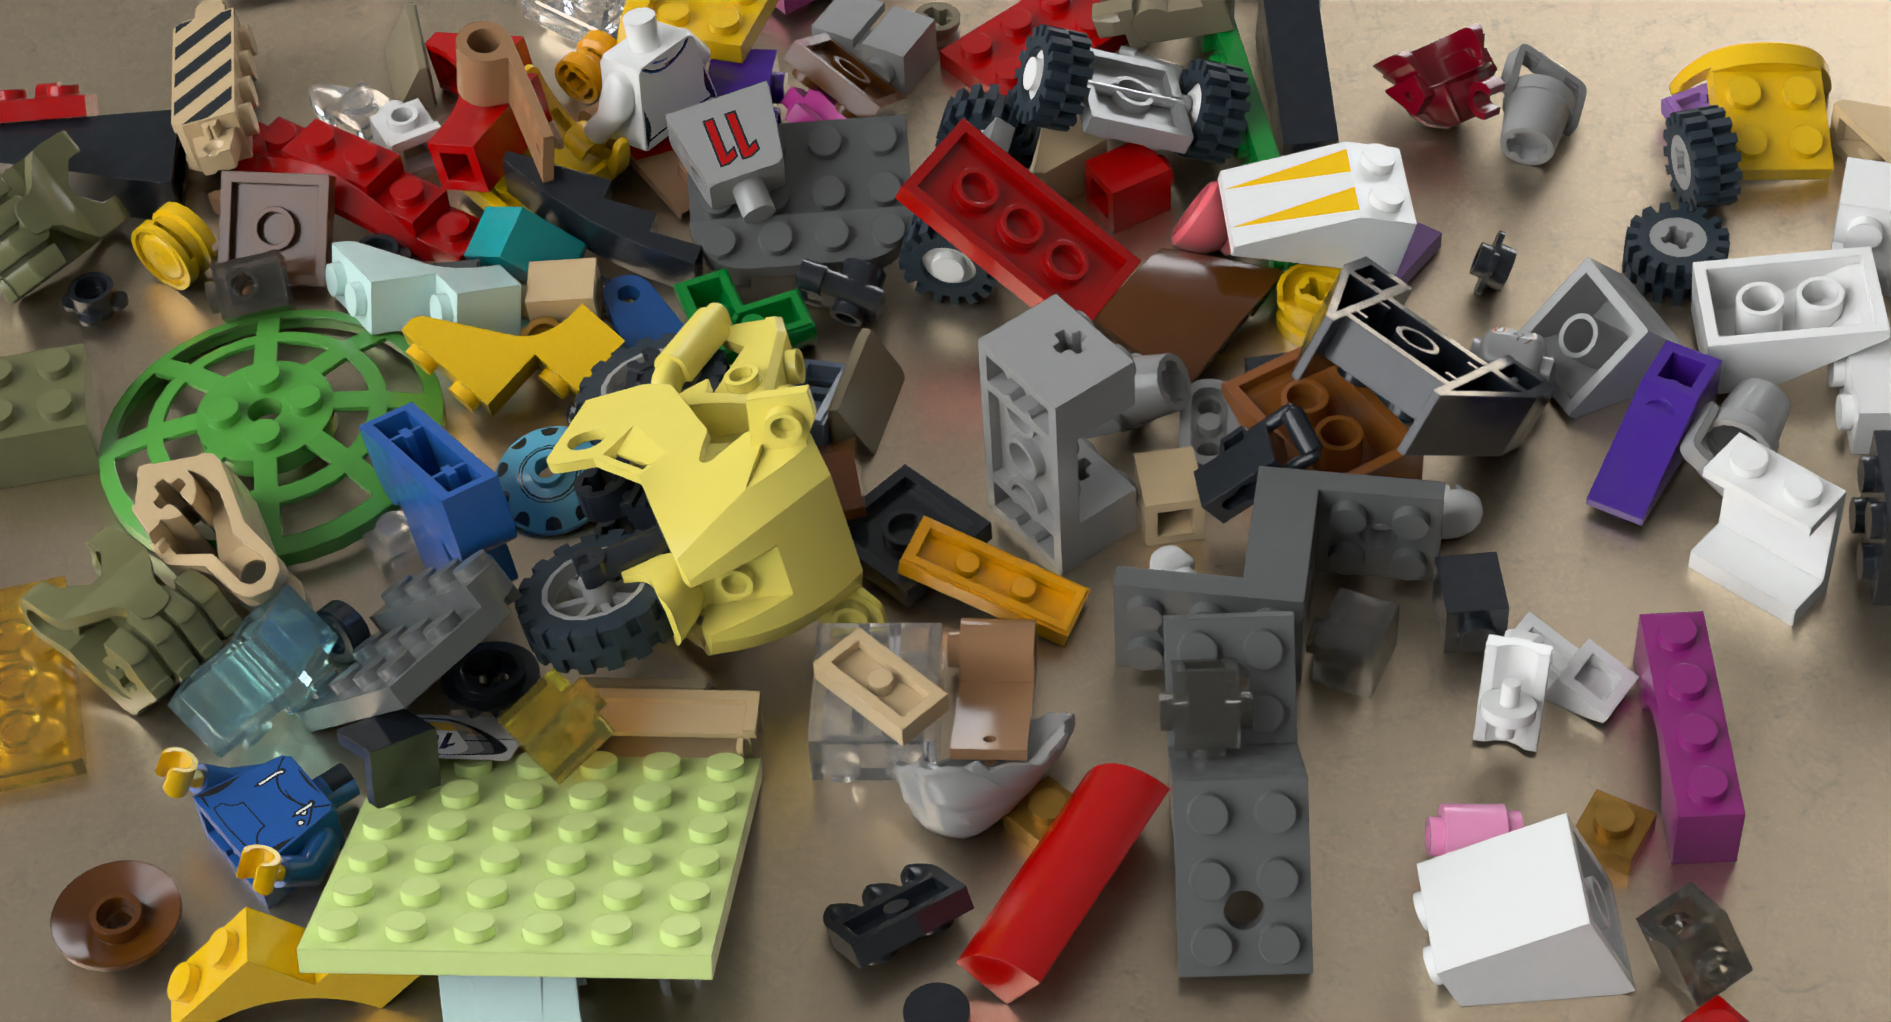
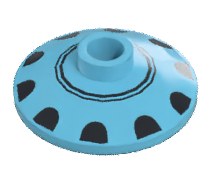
M545 427L524 435L509 447L498 464L496 474L500 479L515 525L525 532L543 536H556L572 532L590 521L585 517L574 490V482L584 470L555 473L548 478L539 477V474L549 467L546 459L568 427ZM588 441L578 445L573 450H583L594 445Z

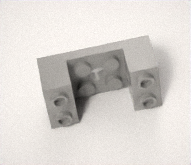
M1055 294L979 338L978 353L988 507L1061 575H1064L1137 529V500L1139 495L1133 480L1124 471H1116L1098 454L1095 446L1087 438L1083 437L1135 405L1136 365L1125 347L1120 344H1113L1094 327L1092 321L1084 312L1080 310L1075 311Z

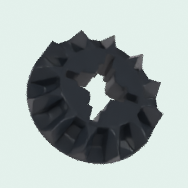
M504 641L479 643L441 676L442 693L446 695L451 710L465 709L471 719L476 718L483 712H490L497 720L500 710L509 708L521 711L524 699L537 696L538 680L541 679L540 667L536 657L520 645ZM501 674L502 682L496 681L490 684L494 678H498ZM481 683H482V684H490V686H489V687H481Z

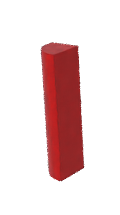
M1104 763L1090 769L956 963L1006 1004L1040 984L1170 788L1153 776L1123 764Z

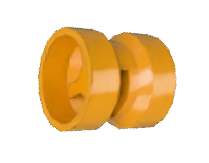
M591 30L577 43L576 52H569L556 64L554 72L558 84L575 101L591 104L601 96L602 77L600 61L605 52L617 45V40L614 37L600 30Z

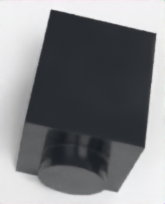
M1497 551L1435 557L1432 600L1443 653L1485 651L1489 634L1504 637L1508 627L1509 604Z

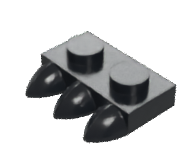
M926 863L908 864L901 871L900 880L902 886L889 883L869 884L862 893L864 906L861 907L850 903L830 904L824 911L823 922L833 947L857 967L877 965L888 961L897 954L898 948L919 937L934 935L947 930L953 925L956 918L973 910L974 906L967 886L936 865Z

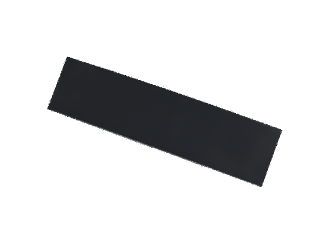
M510 151L506 152L503 164L507 192L534 214L584 242L589 251L636 274L674 287L673 284L703 275L702 246L658 234L657 213L613 201L612 180L554 164V180L543 183L533 158Z

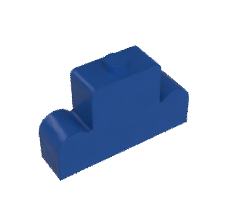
M413 402L358 426L374 470L385 493L394 505L398 506L401 504L421 561L426 569L434 566L436 570H439L455 558H459L463 562L477 551L483 549L487 555H491L512 582L519 578L507 545L508 542L517 538V529L500 479L493 470Z

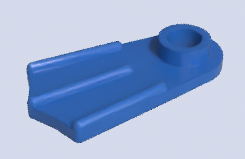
M621 275L613 278L605 285L603 304L616 333L625 340L627 349L636 346V341L643 338L651 337L653 341L662 339L663 334L678 333L684 326L646 279L636 275ZM630 298L636 301L626 303L621 300Z

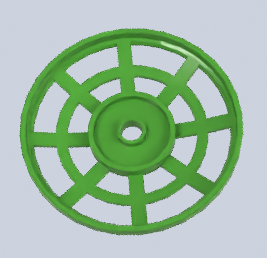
M299 309L268 312L237 319L209 329L176 346L152 363L128 387L113 408L102 434L98 456L101 483L115 517L132 537L155 552L151 546L150 538L132 511V505H135V503L123 489L116 472L115 462L144 449H147L153 464L171 461L164 442L198 433L203 453L215 454L236 475L254 477V490L249 491L250 495L257 502L277 556L284 562L286 567L309 562L344 549L368 536L402 510L401 504L396 506L392 503L385 493L374 467L365 461L369 453L361 432L349 448L333 438L339 423V412L369 411L366 423L389 411L413 402L446 430L447 414L439 379L435 372L432 375L427 374L407 356L405 351L410 345L404 336L398 332L371 335L355 317L347 313ZM313 327L339 329L358 334L341 341L334 337L315 333L280 332V330ZM256 334V336L249 337V338H244V339H241V340H239V341H236V342L230 343V344H228V345L222 346V347H220V348H218V349H216V350H214V351H212V352L206 354L205 356L199 358L197 361H195V362L192 363V364L185 363V362H187L188 360H190V359H192V358H194V357H196V356H198V355H200V354H202V353H204V352H206V351H208V350H210V349H212V348H214V347H216V346L222 345V344H224V343L233 341V340H235V339H238V338H241V337H244V336ZM385 343L407 357L412 362L421 379L424 394L387 391L386 383L378 367L363 352ZM279 345H303L326 350L305 365L291 361H278ZM254 349L253 365L234 371L226 377L207 370L231 356ZM348 361L361 373L369 390L333 392L330 383L324 376ZM161 379L171 380L155 402L148 419L147 428L118 440L125 421L140 400ZM186 386L206 393L199 404L197 413L166 421L172 404ZM269 414H278V415H279V416H278L277 418H275L274 420H272V419H259V418H261V417H263V416H265V415H269ZM316 456L329 463L325 468L304 479L279 486V474L294 470L311 461ZM345 477H348L371 496L359 506L332 521L303 532L283 536L281 506L315 496L336 485ZM206 539L210 543V545L218 552L217 541Z

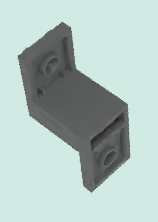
M1259 466L1243 577L1116 567L1113 584L1115 666L1134 667L1140 670H1165L1163 615L1293 611L1296 683H1301L1315 571L1433 582L1435 557L1440 556L1446 482ZM1383 524L1392 529L1376 530L1368 525ZM1227 662L1218 666L1212 675L1249 678L1248 671L1242 665L1234 662Z
M1293 611L1163 615L1168 787L1170 788L1169 808L1174 838L1179 978L1313 974L1308 775L1297 743ZM1227 662L1238 663L1249 673L1246 687L1235 695L1221 694L1211 683L1215 669ZM1238 891H1250L1262 900L1263 907L1256 919L1247 923H1238L1231 920L1224 912L1227 899Z

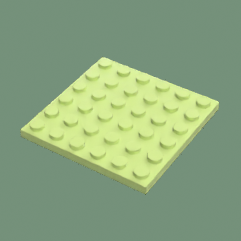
M533 750L520 755H513L509 761L439 758L440 786L381 809L371 805L366 796L297 947L299 973L713 980L762 783L761 758H746L744 763L743 757L735 753H718L709 758L679 757L671 752H656L646 757H619L607 751H594L581 757L554 756L552 753L542 750Z

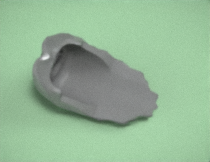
M1047 712L1040 718L1033 719L1031 721L1027 761L997 760V764L992 767L985 766L984 760H957L950 758L933 764L927 755H923L917 761L910 763L896 761L892 772L898 777L903 801L911 808L914 818L924 828L936 835L965 839L980 834L1009 814L1044 778L1047 771L1058 760L1068 744L1075 728L1074 713L1068 714L1067 712L1060 714Z

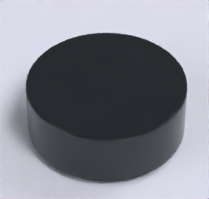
M340 600L328 602L314 613L311 618V631L315 641L329 657L339 662H353L355 658L351 654L352 651L371 636L368 625L363 617L352 606Z
M941 982L928 983L916 988L907 997L903 1006L904 1022H971L970 1004L966 995L957 987Z

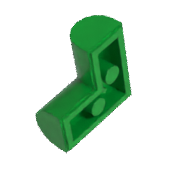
M727 268L673 284L675 295L687 321L698 309L707 307L710 303H719L727 309L732 325L765 320L766 317H782L792 349H803L818 343L816 325L798 288L744 305ZM722 345L720 350L723 349L729 365H732L739 354L726 349Z

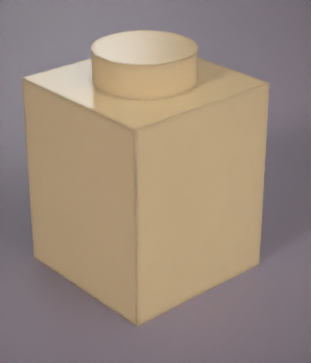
M597 258L529 262L527 285H521V319H529L531 322L539 316H551L558 323H562L582 303L603 321L605 307L603 304L604 289Z
M1193 446L1134 453V484L1139 495L1137 508L1146 547L1205 539L1206 510L1201 507L1194 477V471L1198 469Z

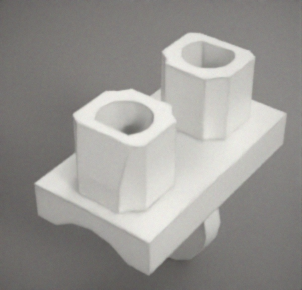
M1516 629L1506 630L1504 637L1489 634L1485 648L1473 740L1483 742L1492 740L1507 741L1520 746L1524 750L1536 752L1553 646L1543 644L1544 637L1540 634Z

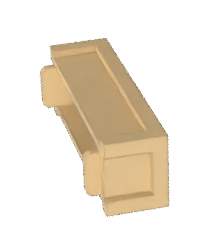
M573 687L566 723L567 735H574L575 739L573 756L582 757L594 751H607L619 757H646L656 752H671L679 757L709 758L718 753H735L743 757L744 763L746 758H761L762 765L766 728L760 691Z

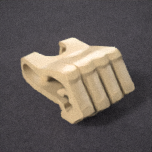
M202 452L193 457L139 466L135 505H132V511L150 538L151 546L155 553L177 577L190 568L199 571L218 586L220 592L228 601L241 604L267 629L276 634L286 635L305 624L313 609L311 595L277 556L257 502L228 465L223 463L215 454ZM202 521L215 532L218 552L194 527L198 522ZM282 586L293 593L294 602L290 611L281 615H275L265 609L264 603L273 597Z

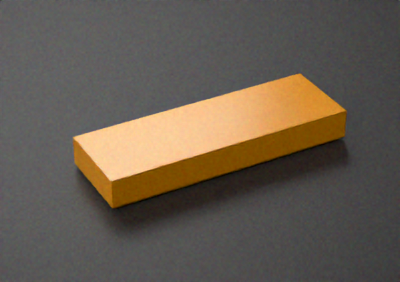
M923 516L899 561L897 573L1000 619H1036L1038 636L1065 647L1091 591L1087 587L926 516Z

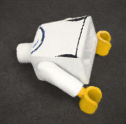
M642 7L628 11L622 18L627 38L605 52L600 61L602 91L598 111L588 122L582 120L574 124L562 139L564 145L579 161L585 159L590 150L595 153L603 150L610 138L618 140L621 137H626L631 146L649 151L669 136L666 114L717 98L715 88L705 67L711 56L709 47L690 30L657 21L654 10Z

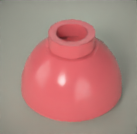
M1218 181L1209 182L1189 205L1171 234L1172 245L1183 251L1196 254H1207L1218 250L1226 256L1231 253Z

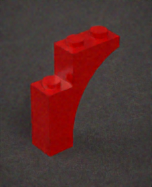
M435 32L425 42L439 86L441 89L452 92L459 98L448 119L427 142L443 189L490 192L505 175L503 158L506 152L510 151L522 155L528 146L509 102L481 107L468 103L460 96L457 88L456 37L458 33ZM511 36L524 67L528 64L533 65L524 36ZM527 73L548 122H551L553 118L538 73Z

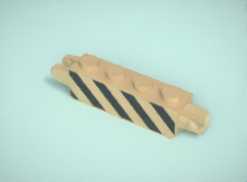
M204 0V2L196 6L194 19L183 21L173 29L171 125L174 132L180 138L189 168L200 172L203 171L205 176L215 174L219 170L236 168L238 161L253 157L252 135L259 134V125L253 109L259 107L258 96L253 83L258 80V72L253 59L254 55H258L256 41L249 24L241 26L234 8L228 9L224 0Z

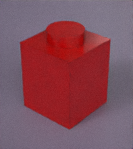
M1129 142L1085 161L1086 203L1113 234L1171 210V185L1174 184L1175 178L1171 164L1164 155H1157L1153 149Z

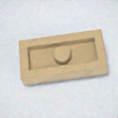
M860 627L856 628L813 662L814 676L818 682L903 747L949 710L948 693Z

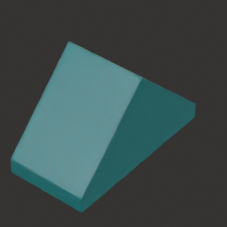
M486 207L464 257L466 260L480 259L483 266L501 265L514 278L527 282L529 262L580 259L584 257L588 247L584 242L524 207Z

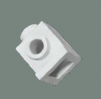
M418 98L406 103L400 100L389 101L380 107L377 114L369 116L374 143L400 154L404 171L419 178L437 172L427 142L441 128V125L438 121H433ZM420 144L427 151L406 160L403 152Z

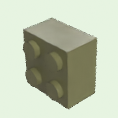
M84 343L0 357V489L99 473L98 456L101 445L99 389Z

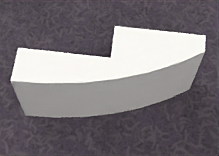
M1530 611L1515 628L1516 630L1540 634L1544 637L1543 644L1553 646L1545 699L1580 716L1604 723L1639 678L1638 675L1590 638L1578 649Z

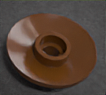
M136 860L113 861L87 870L66 886L57 898L51 913V934L60 953L71 963L92 971L109 972L123 970L147 961L170 942L180 925L183 904L176 883L161 868Z

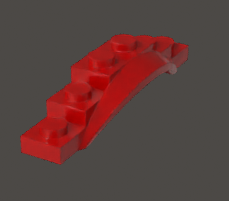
M280 116L268 126L258 122L259 134L252 135L253 157L238 161L237 167L230 169L232 171L325 174L336 176L334 214L373 234H386L393 237L397 241L398 247H407L413 256L423 261L442 263L466 260L464 254L480 222V218L450 206L447 189H443L438 185L404 171L400 154L317 118L306 128Z

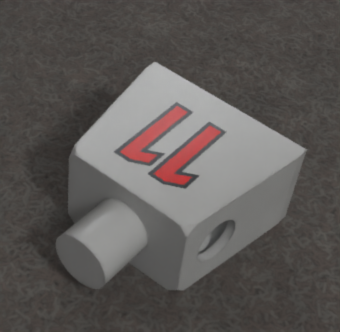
M767 81L666 114L671 146L712 209H720L737 203L742 218L747 224L762 222L775 213L776 209L769 192L785 185L786 178L784 158Z

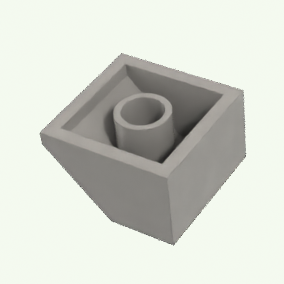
M1587 257L1520 329L1521 331L1542 335L1547 347L1546 356L1556 357L1557 363L1553 385L1557 389L1553 397L1567 415L1574 419L1633 398L1642 377L1666 340L1684 346L1627 276L1590 257Z

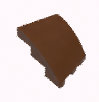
M1162 247L1118 290L1094 319V326L1132 354L1172 353L1177 355L1183 361L1188 371L1190 382L1193 383L1200 377L1214 357L1222 353L1250 315L1254 316L1275 289L1284 272L1278 268Z

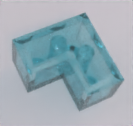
M287 583L273 597L243 619L230 642L181 683L167 706L219 759L238 744L244 750H247L270 730L273 725L269 721L283 709L288 715H292L313 697L317 691L313 683L331 666L332 663L327 659V656L339 636Z

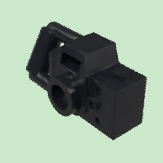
M1287 403L1249 429L1242 425L1220 439L1219 455L1194 471L1201 507L1224 524L1254 504L1259 466L1305 470L1319 461L1322 455L1321 450L1324 446L1303 407ZM1283 424L1300 454L1290 461L1284 439L1274 432L1275 429Z

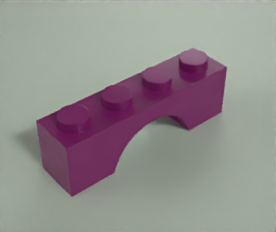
M1704 611L1640 614L1633 666L1635 674L1639 676L1636 682L1642 711L1652 712L1657 731L1661 764V815L1670 863L1674 865L1737 862L1746 814Z

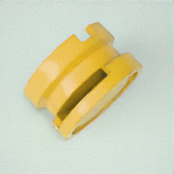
M177 202L165 203L153 213L152 220H146L132 232L131 242L141 263L155 278L173 289H186L198 279L199 272H205L218 261V250H212V245L217 240L210 228L192 210Z
M1297 264L1281 275L1277 283L1278 309L1276 311L1277 329L1284 339L1296 346H1302L1312 319L1342 268Z

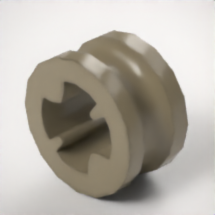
M931 2L920 6L915 11V13L935 19L937 50L943 49L960 38V12L951 4Z

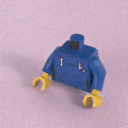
M168 747L162 751L155 768L157 776L166 777L163 789L169 797L175 799L182 798L187 794L189 787L191 792L196 794L192 798L206 837L237 872L236 877L244 880L268 910L278 904L295 888L313 887L322 883L335 857L345 844V837L336 809L360 795V790L354 777L342 763H338L312 780L291 756L282 755L263 764L228 768L198 763L195 755L187 749Z

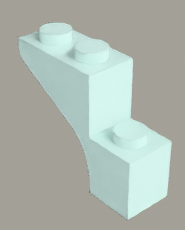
M355 241L332 243V263H328L325 270L328 291L371 335L401 331L412 318L417 316L436 318L516 336L521 331V284L501 265L474 268L441 267Z

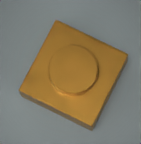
M1047 775L1009 814L1003 817L1004 828L1034 850L1072 793Z
M1596 789L1575 826L1600 864L1629 875L1655 830L1657 813Z

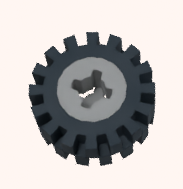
M1710 105L1670 113V117L1665 121L1667 129H1664L1663 138L1667 142V146H1663L1664 156L1668 157L1669 165H1665L1667 175L1671 174L1670 186L1672 192L1677 191L1676 200L1680 205V202L1690 203L1689 212L1697 211L1699 206L1710 209L1736 203L1738 200L1737 195L1741 193V186L1738 181L1742 180V170L1738 167V162L1742 161L1741 152L1736 151L1735 144L1738 142L1736 132L1731 133L1733 123L1730 117H1726L1725 109L1719 107V105Z
M1670 202L1660 203L1659 212H1656L1651 206L1643 209L1642 217L1635 215L1631 219L1630 227L1627 226L1622 273H1626L1625 276L1628 277L1633 285L1636 284L1637 290L1643 297L1647 293L1653 292L1652 302L1662 304L1664 297L1672 298V306H1682L1683 297H1688L1690 302H1692L1693 262L1728 259L1730 234L1727 228L1721 229L1722 220L1717 215L1707 220V209L1699 206L1695 213L1689 212L1690 203L1680 202L1679 210H1672Z

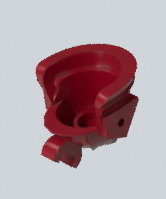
M1478 23L1462 28L1414 51H1402L1372 66L1384 75L1382 76L1384 79L1394 84V86L1385 90L1386 94L1403 106L1410 117L1426 127L1449 129L1474 117L1486 120L1500 114L1501 107L1493 104L1490 96L1504 91L1506 83L1500 77L1494 76L1497 67L1487 48H1484L1485 33L1483 34V29Z

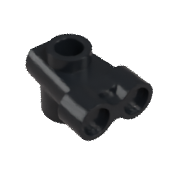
M804 258L797 273L795 288L799 289L805 304L819 309L823 307L831 309L830 315L835 320L849 326L860 327L864 320L874 323L878 322L886 301L885 289L882 288L887 275L878 266L857 258L845 259L840 273L829 269L827 265Z

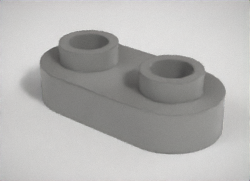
M1202 379L1191 383L1189 403L1185 409L1180 410L1179 448L1193 446L1198 468L1219 455L1220 439L1239 427V421L1221 392L1224 381L1217 379Z

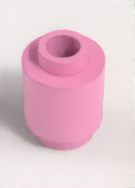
M1440 803L1437 815L1428 816L1425 822V848L1427 856H1440L1523 828L1524 823L1521 811L1506 810L1504 804Z

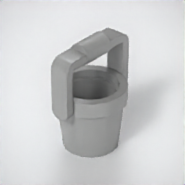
M1521 44L1508 54L1501 79L1506 84L1504 91H1501L1504 93L1502 105L1504 117L1500 147L1506 156L1520 164L1541 165L1552 158L1562 134L1570 136L1578 127L1587 95V88L1580 79L1547 55L1537 51L1528 44ZM1522 65L1534 73L1518 77Z
M1172 353L1131 354L1136 365L1135 405L1083 437L1088 439L1118 431L1125 432L1138 429L1149 421L1185 409L1191 396V382L1183 361Z
M1761 378L1741 380L1720 406L1710 401L1699 411L1680 444L1682 456L1723 497L1724 488L1703 477L1704 467L1739 432L1778 453L1779 440L1791 409L1789 398L1781 388Z

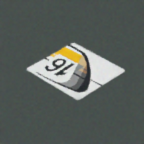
M416 715L436 727L439 758L509 761L512 759L533 722L531 718L498 717L496 720L495 717L477 716L471 719L469 716Z

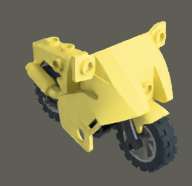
M710 303L707 307L698 309L678 333L663 334L662 339L653 341L651 337L643 338L636 341V346L629 349L623 346L611 353V359L606 362L601 360L593 366L591 377H584L579 385L581 394H576V404L579 411L546 461L550 471L556 474L584 470L576 478L574 490L585 517L590 521L599 523L594 528L593 534L580 537V543L571 547L566 543L553 551L555 556L548 561L541 559L531 569L533 572L531 578H524L520 583L518 590L522 597L515 601V609L532 652L535 653L537 660L541 664L547 666L552 663L554 671L566 674L571 669L578 670L579 675L596 674L598 668L604 667L612 671L625 667L624 661L634 657L639 661L653 653L652 647L658 642L665 644L671 637H673L677 646L685 638H688L702 647L706 654L710 656L753 648L796 633L816 620L829 640L844 639L858 627L869 635L888 633L889 623L882 603L862 587L863 569L831 474L810 433L817 408L809 385L795 386L805 382V363L800 349H792L782 317H766L765 320L732 325L727 309L719 303ZM722 345L726 349L739 354L732 365H729L723 349L720 350ZM588 441L594 445L583 450H573L578 445ZM699 614L703 616L702 625L696 623Z

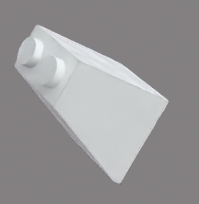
M1567 813L1416 864L1421 891L1413 894V901L1422 926L1429 932L1431 944L1423 948L1424 962L1433 983L1436 986L1444 984L1460 1007L1623 995L1636 990L1612 881Z

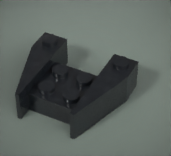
M1367 256L1344 264L1309 325L1291 376L1299 381L1337 365V372L1346 381L1361 388L1369 387L1387 400L1386 406L1393 414L1406 421L1413 422L1397 449L1403 455L1502 456L1521 446L1557 387L1515 360L1509 354L1489 364L1406 308L1404 304L1413 288Z

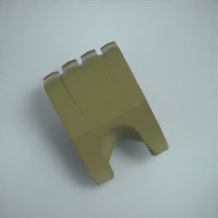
M61 131L42 142L24 159L0 174V293L11 304L17 303L131 216L121 200L115 195L104 202H99L77 196L68 185V162L80 149L66 131Z
M107 526L103 527L86 541L91 550L92 565L98 576L94 582L88 585L58 588L42 581L33 586L19 601L27 624L39 638L76 664L124 710L138 715L149 709L153 703L165 697L178 683L181 684L188 680L201 663H205L213 658L223 645L222 641L233 636L244 621L220 592L218 586L199 571L190 568L174 579L176 588L173 589L154 573L151 558L142 544L123 532Z

